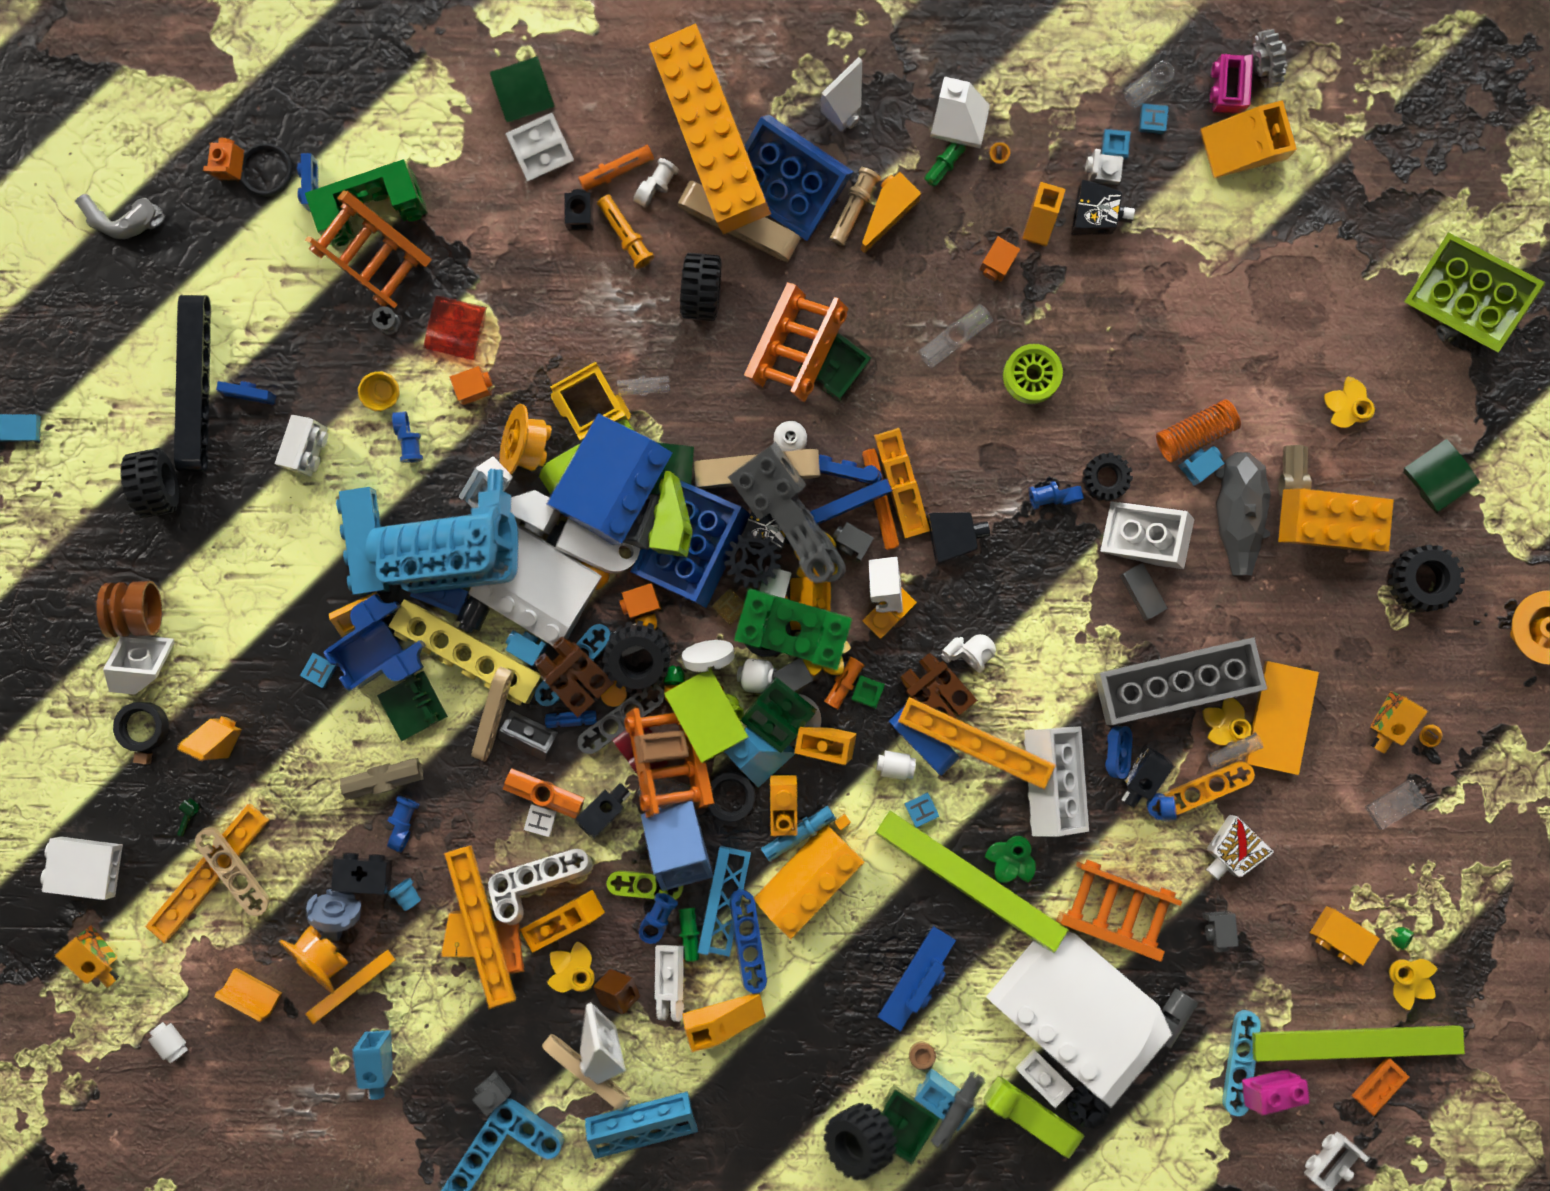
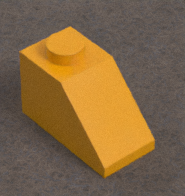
M799 727L795 753L846 765L852 759L857 734L835 728Z

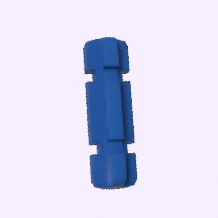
M594 710L584 711L578 718L573 712L545 715V725L547 728H555L558 725L560 727L580 726L582 723L593 725L597 722Z

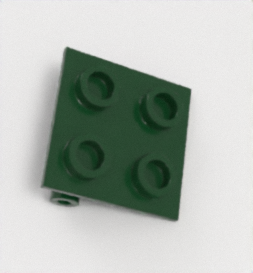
M424 671L416 675L413 674L405 679V681L377 695L401 742L448 717Z

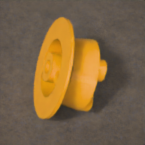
M518 404L512 410L501 441L500 464L509 474H512L517 466L534 471L538 466L543 467L546 462L547 453L544 449L546 441L551 436L552 428L550 425H546L544 420L528 419V411L524 404Z
M1540 591L1529 595L1518 605L1513 614L1510 636L1526 657L1535 662L1549 665L1550 591Z
M310 925L295 945L280 940L279 943L310 977H313L331 994L335 992L329 978L344 968L349 962L339 952L334 954L337 948L327 938L320 940L322 935Z

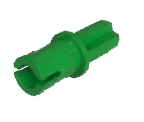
M951 142L943 154L936 157V163L925 175L928 185L937 186L947 172L954 169V163L966 150L963 144L955 151L954 149L958 143Z
M695 908L679 909L681 925L679 937H682L685 961H698L697 935L700 934V931H697Z

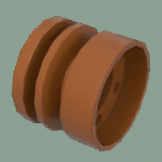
M138 581L132 582L129 586L123 582H118L117 584L104 583L101 586L97 597V618L99 627L105 637H128L131 633L133 636H155L159 632L162 621V602L158 587L154 582Z

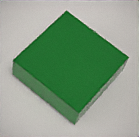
M860 675L851 700L876 709L885 684Z

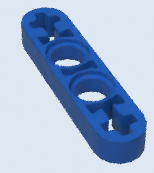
M885 479L810 512L819 525L891 493L892 488L888 479Z
M739 889L733 892L730 897V910L741 981L748 992L759 993L765 989L767 977L756 905L751 893L744 889ZM743 895L745 899H749V902L745 903L744 906L745 912L747 914L751 912V916L743 915L737 918V914L742 915V909L739 905H736V902ZM744 921H750L753 924V930L749 935L740 934L739 927ZM749 947H754L757 950V956L753 961H746L743 957L744 951ZM745 967H754L755 975L761 978V980L757 981V986L753 987L751 983H748V980L752 979L751 970L749 968L745 970Z

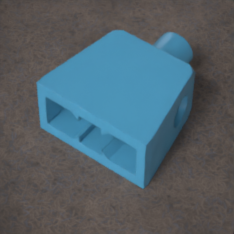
M391 1030L364 1032L353 1049L357 1087L359 1089H368L369 1099L377 1100L385 1096L384 1087L393 1073Z

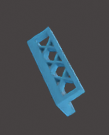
M720 846L698 953L705 955L714 953L730 957L734 938L732 919L722 925L717 917V911L726 904L730 908V898L728 899L722 890L725 882L733 878L738 886V890L744 889L751 852ZM729 854L744 856L743 867L733 873L727 864ZM727 869L730 873V876L724 879ZM742 872L739 882L736 875ZM722 895L725 901L719 905L720 897ZM742 895L740 896V900L736 902V905L740 906ZM715 921L719 925V928L714 930ZM731 924L730 931L728 934L725 927ZM721 930L728 939L726 949L710 946L712 936Z
M688 1091L626 1107L622 1111L615 1110L585 1118L586 1138L595 1159L698 1132L697 1124L692 1114ZM685 1121H688V1122H689V1124H687V1125L676 1126V1124H678V1123H682V1122H685ZM655 1129H660V1130H661L660 1132H657V1133H651V1132H650V1131L655 1130ZM629 1136H634V1137H635L634 1139H630V1140L624 1139L625 1137H629ZM603 1143H609V1144H610V1145H608V1146H604V1147H600V1148H598V1146H597V1145L603 1144Z

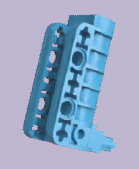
M489 469L487 491L478 493V508H473L471 515L372 529L366 540V558L368 563L376 565L377 578L387 584H401L404 590L411 593L492 585L512 581L517 574L518 528L514 514L510 512L511 495L503 491V470ZM505 566H508V571H504V574L494 572V569H504ZM386 571H391L390 573H388V576L385 575ZM484 574L482 578H476V575ZM439 579L435 584H431L430 580Z

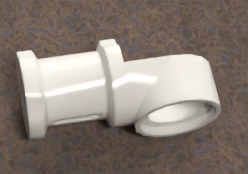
M659 158V165L653 176L648 177L647 181H643L637 189L633 199L634 202L646 207L656 190L667 192V185L671 178L679 172V168L670 161Z

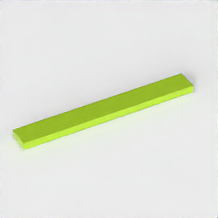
M892 811L888 812L875 832L876 835L1050 952L1054 953L1066 935L1067 928Z
M1459 1025L1252 1032L1253 1060L1465 1054L1463 1027Z

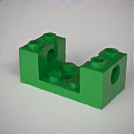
M404 159L305 193L317 232L321 236L342 210L341 205L343 203L337 198L343 190L350 192L363 204L373 200H385L389 195L393 208L399 211L403 221H416L421 219L422 215L428 213L416 176ZM349 219L331 241V246H344L349 243V240L355 238Z
M750 588L748 589L734 641L758 648L764 647L838 670L852 618ZM797 621L800 623L801 632L797 636H791L786 632L788 622Z

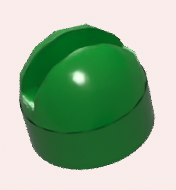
M674 665L668 667V673L664 677L665 684L680 685L685 682V673L681 667Z
M1397 927L1394 931L1398 933V936L1396 937L1391 934V941L1396 947L1405 951L1415 933L1405 927Z

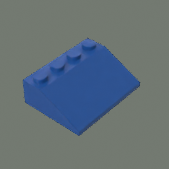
M771 115L762 116L747 140L745 148L771 212L769 216L808 241L843 191L854 171Z
M597 414L546 505L610 544H622L671 457L672 452L650 438L601 414Z
M680 480L693 531L688 557L661 554L651 548L649 550L641 548L630 572L706 608L726 568L724 562L730 560L725 551L733 550L730 545L731 541L736 544L738 543V535H742L750 513L739 505Z

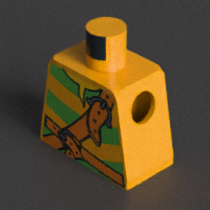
M1390 691L1370 728L1379 733L1370 746L1385 754L1393 741L1401 746L1404 745L1428 711L1406 697Z
M92 925L55 955L86 984L97 977L108 988L120 978L109 966L117 959V955Z

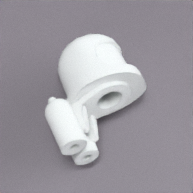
M975 635L965 644L963 637H957L942 650L943 654L941 657L946 663L962 657L973 669L981 673L985 669L984 664L995 656L996 647L993 641L986 635Z

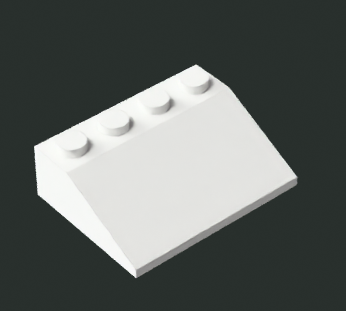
M517 524L518 567L515 578L507 583L474 586L468 594L553 646L562 636L568 640L602 576ZM505 566L504 569H494V572L504 574V571H508V566ZM479 574L477 579L482 578L484 574Z

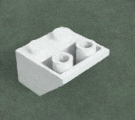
M291 415L275 464L312 477L313 472L317 471L320 464V457L318 456L321 447H325L328 441V428L314 419Z
M535 490L511 498L510 512L514 514L516 523L518 525L521 521L526 523L525 528L541 537L544 533L548 535L551 533L562 515L546 505L549 497Z

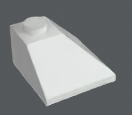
M859 57L821 94L820 111L841 132L847 127L851 129L860 120L862 60Z
M944 77L930 137L981 148L990 107L989 103L970 82Z
M133 635L120 637L103 668L109 692L135 695L158 677L175 643L174 639Z
M590 1003L586 1005L580 1048L582 1057L580 1068L585 1077H589L598 1085L625 1072V1066L616 1026Z

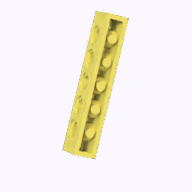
M403 600L400 605L401 608L397 610L388 626L395 630L394 636L405 642L408 639L415 642L422 640L426 645L422 649L424 653L430 655L431 651L440 655L438 659L440 662L450 667L456 664L463 668L461 673L473 680L479 677L486 681L484 686L490 689L493 677L500 666L509 669L516 674L517 682L514 686L510 687L507 699L517 705H521L522 702L525 704L530 703L535 690L543 680L538 672L415 603ZM423 621L426 625V631L423 635L418 636L415 632V626ZM446 634L449 643L445 648L441 649L437 644V640L440 635ZM464 647H469L472 653L467 661H463L460 658V651ZM488 659L494 663V670L490 674H486L482 669L483 663Z

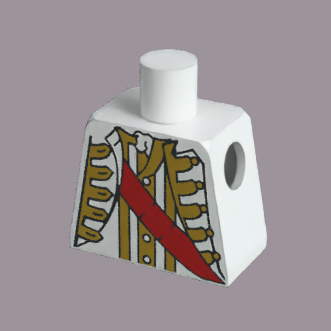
M1229 815L1207 847V851L1215 860L1206 871L1216 880H1219L1227 871L1233 876L1241 877L1269 857L1274 851L1237 816Z

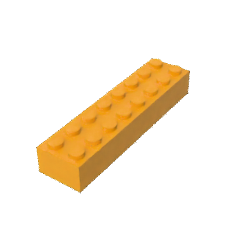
M696 23L650 43L649 47L715 220L723 235L771 215Z

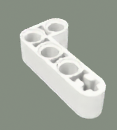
M572 849L494 874L488 882V889L496 918L505 924L516 925L522 920L524 915L521 895L588 874L593 866L591 857L581 849ZM578 857H580L582 860H584V861H582V862L580 863V866H581V867H579V868L576 867L575 865H572V864L577 863V858H578ZM553 864H558V873L553 877H549V867ZM528 872H533V881L528 885H524V875ZM503 880H507L508 888L506 891L499 893L498 884ZM509 905H513L515 908L513 916L505 918L504 910Z

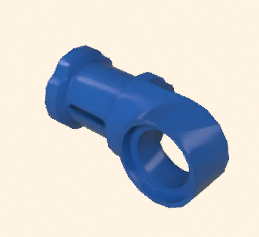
M407 411L394 412L392 414L393 428L398 441L401 442L402 456L400 457V462L415 463L423 461V455H420L419 449L421 434L410 433Z
M1055 481L1050 482L1048 486L1040 488L1032 486L1028 489L1030 502L1034 510L1039 509L1041 505L1049 503L1068 505L1084 499L1081 486L1059 490Z
M1156 793L1151 800H1147L1146 806L1149 814L1155 819L1162 820V822L1176 821L1174 796L1166 797L1162 793ZM1158 800L1161 812H1157L1156 808H1152V806L1157 805Z
M397 796L396 800L398 803L393 815L389 816L387 820L395 825L387 847L401 853L410 838V819L414 810L418 809L420 804L409 798Z
M657 893L654 899L656 902L651 912H648L641 922L639 936L645 943L653 944L662 938L668 925L667 919L672 909H675L678 905L673 897L664 893ZM653 925L658 928L659 932L656 935L650 936L645 933L644 927Z

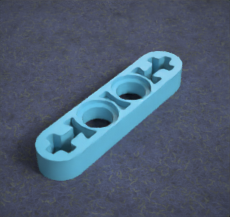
M1241 1010L1234 1017L1222 1102L1224 1108L1234 1116L1246 1114L1249 1108L1245 1106L1243 1092L1239 1090L1238 1099L1242 1101V1104L1237 1105L1236 1109L1230 1104V1101L1236 1099L1237 1094L1231 1087L1243 1089L1242 1083L1234 1082L1233 1074L1236 1070L1243 1069L1246 1072V1079L1254 1077L1256 1061L1253 1060L1252 1038L1239 1036V1033L1245 1035V1027L1241 1025V1021H1245L1247 1016L1253 1021V1025H1248L1246 1034L1252 1036V1032H1260V1019L1249 1010ZM1242 1042H1246L1250 1046L1249 1054L1244 1057L1237 1054V1046Z

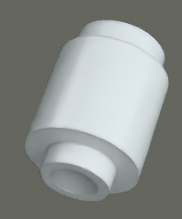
M884 751L883 755L878 756L876 770L881 771V777L905 781L906 778L913 779L916 758H911L910 754Z
M162 1022L149 1032L152 1037L148 1041L163 1060L167 1059L169 1063L188 1050L184 1045L186 1041L172 1023L166 1026Z

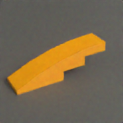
M897 428L874 435L885 477L892 488L891 496L904 538L930 531L918 484L914 478L900 429Z

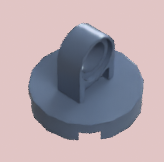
M331 889L326 890V894L317 897V894L313 895L307 902L306 918L309 924L315 929L323 931L324 939L327 938L332 941H339L342 931L354 926L360 919L361 903L355 899V895L352 892L331 891Z

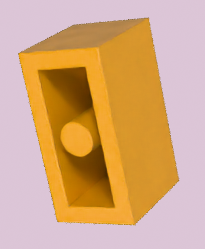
M1328 906L1325 907L1310 931L1312 935L1317 937L1315 941L1317 944L1327 950H1330L1332 947L1339 951L1338 957L1350 965L1354 962L1364 965L1380 939L1339 911Z

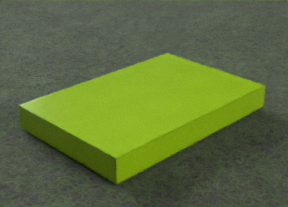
M711 668L664 693L702 764L749 738Z

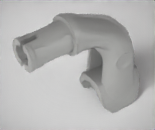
M83 194L75 200V203L87 218L86 223L88 226L115 239H128L146 229H153L161 224L165 218L159 207L152 204L147 198L136 200L132 204V210L113 222L108 219L104 211L98 209L88 194Z

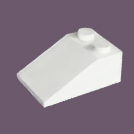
M1111 501L1100 551L1153 565L1184 569L1194 518L1188 511Z

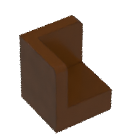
M612 969L608 970L593 986L602 1006L623 1015L640 998L634 979Z

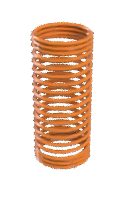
M1224 399L1212 405V407L1210 406L1208 409L1206 408L1204 411L1202 410L1200 413L1198 412L1196 415H1192V417L1189 416L1188 419L1185 418L1183 421L1156 433V441L1163 456L1172 463L1178 460V457L1182 458V456L1190 454L1191 451L1194 452L1195 449L1198 450L1199 447L1202 448L1203 445L1206 446L1207 443L1210 444L1211 441L1214 442L1215 439L1218 440L1220 437L1240 429L1241 419L1234 405L1229 400Z

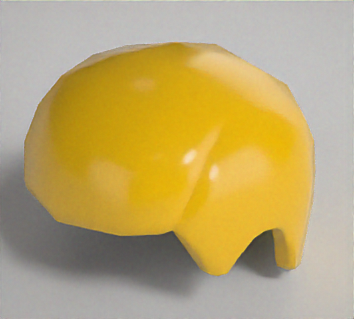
M383 371L372 372L364 376L358 386L360 401L366 408L379 412L391 408L396 404L400 395L398 382L392 375Z

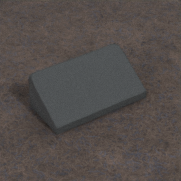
M657 495L648 496L626 535L624 543L646 550L650 549L648 537L654 526V509L659 503Z
M1143 563L1120 574L1144 621L1168 609Z
M511 710L499 730L498 739L545 761L558 732Z

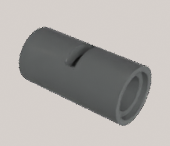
M1176 988L1162 1009V1014L1172 1034L1164 1045L1170 1049L1199 1004Z

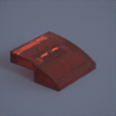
M437 295L431 310L423 348L475 360L479 337L484 328L487 307Z

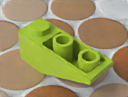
M665 471L664 479L661 480L659 486L661 493L659 503L654 509V526L648 537L649 547L657 553L688 557L693 531L680 479L672 472Z

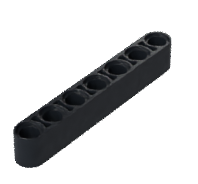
M180 295L178 298L174 464L177 471H206L208 466L211 302L208 295Z

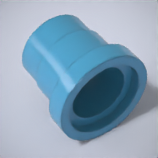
M411 878L402 881L388 893L391 898L394 897L404 911L412 908L421 900L417 891L412 886L413 881Z

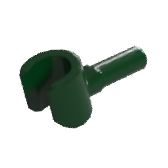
M191 798L188 801L184 800L179 806V810L185 815L182 818L183 820L177 833L178 836H184L189 821L200 809L199 805Z

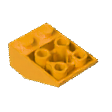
M1283 100L1255 107L1200 129L1213 178L1288 160L1297 150Z

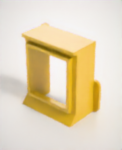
M596 362L550 386L553 391L551 399L560 415L568 418L581 442L593 421L580 427L561 393L593 375L597 376L614 407L613 410L603 416L615 422L621 419H627L628 421L631 419V414L622 397L614 395Z

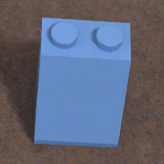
M693 801L675 803L673 806L663 809L658 808L659 813L649 818H646L645 814H641L653 873L662 891L713 877Z

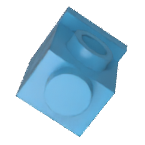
M1212 446L1205 452L1202 448L1178 466L1195 486L1225 463L1222 460L1221 452L1215 446Z
M513 630L505 642L508 645L505 650L529 665L536 667L534 662L545 653L549 644L544 641L537 644L536 642L539 638L525 631L522 635Z

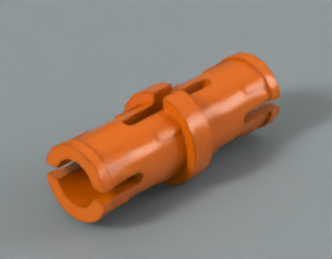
M850 656L843 673L834 679L836 683L824 702L838 710L849 690L852 691L855 687L853 683L865 665Z

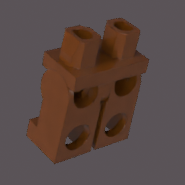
M562 636L553 645V648L560 654L553 662L546 654H543L534 663L545 683L578 718L595 702L591 695L577 682L578 679L597 699L615 682H611L608 674L575 642L571 643Z
M930 653L919 661V664L927 672L925 676L919 679L910 668L900 677L907 689L905 692L909 697L954 718H957L954 713L960 716L978 701L944 661L939 662ZM941 697H943L944 700L949 704L954 713L949 709V707L945 704Z

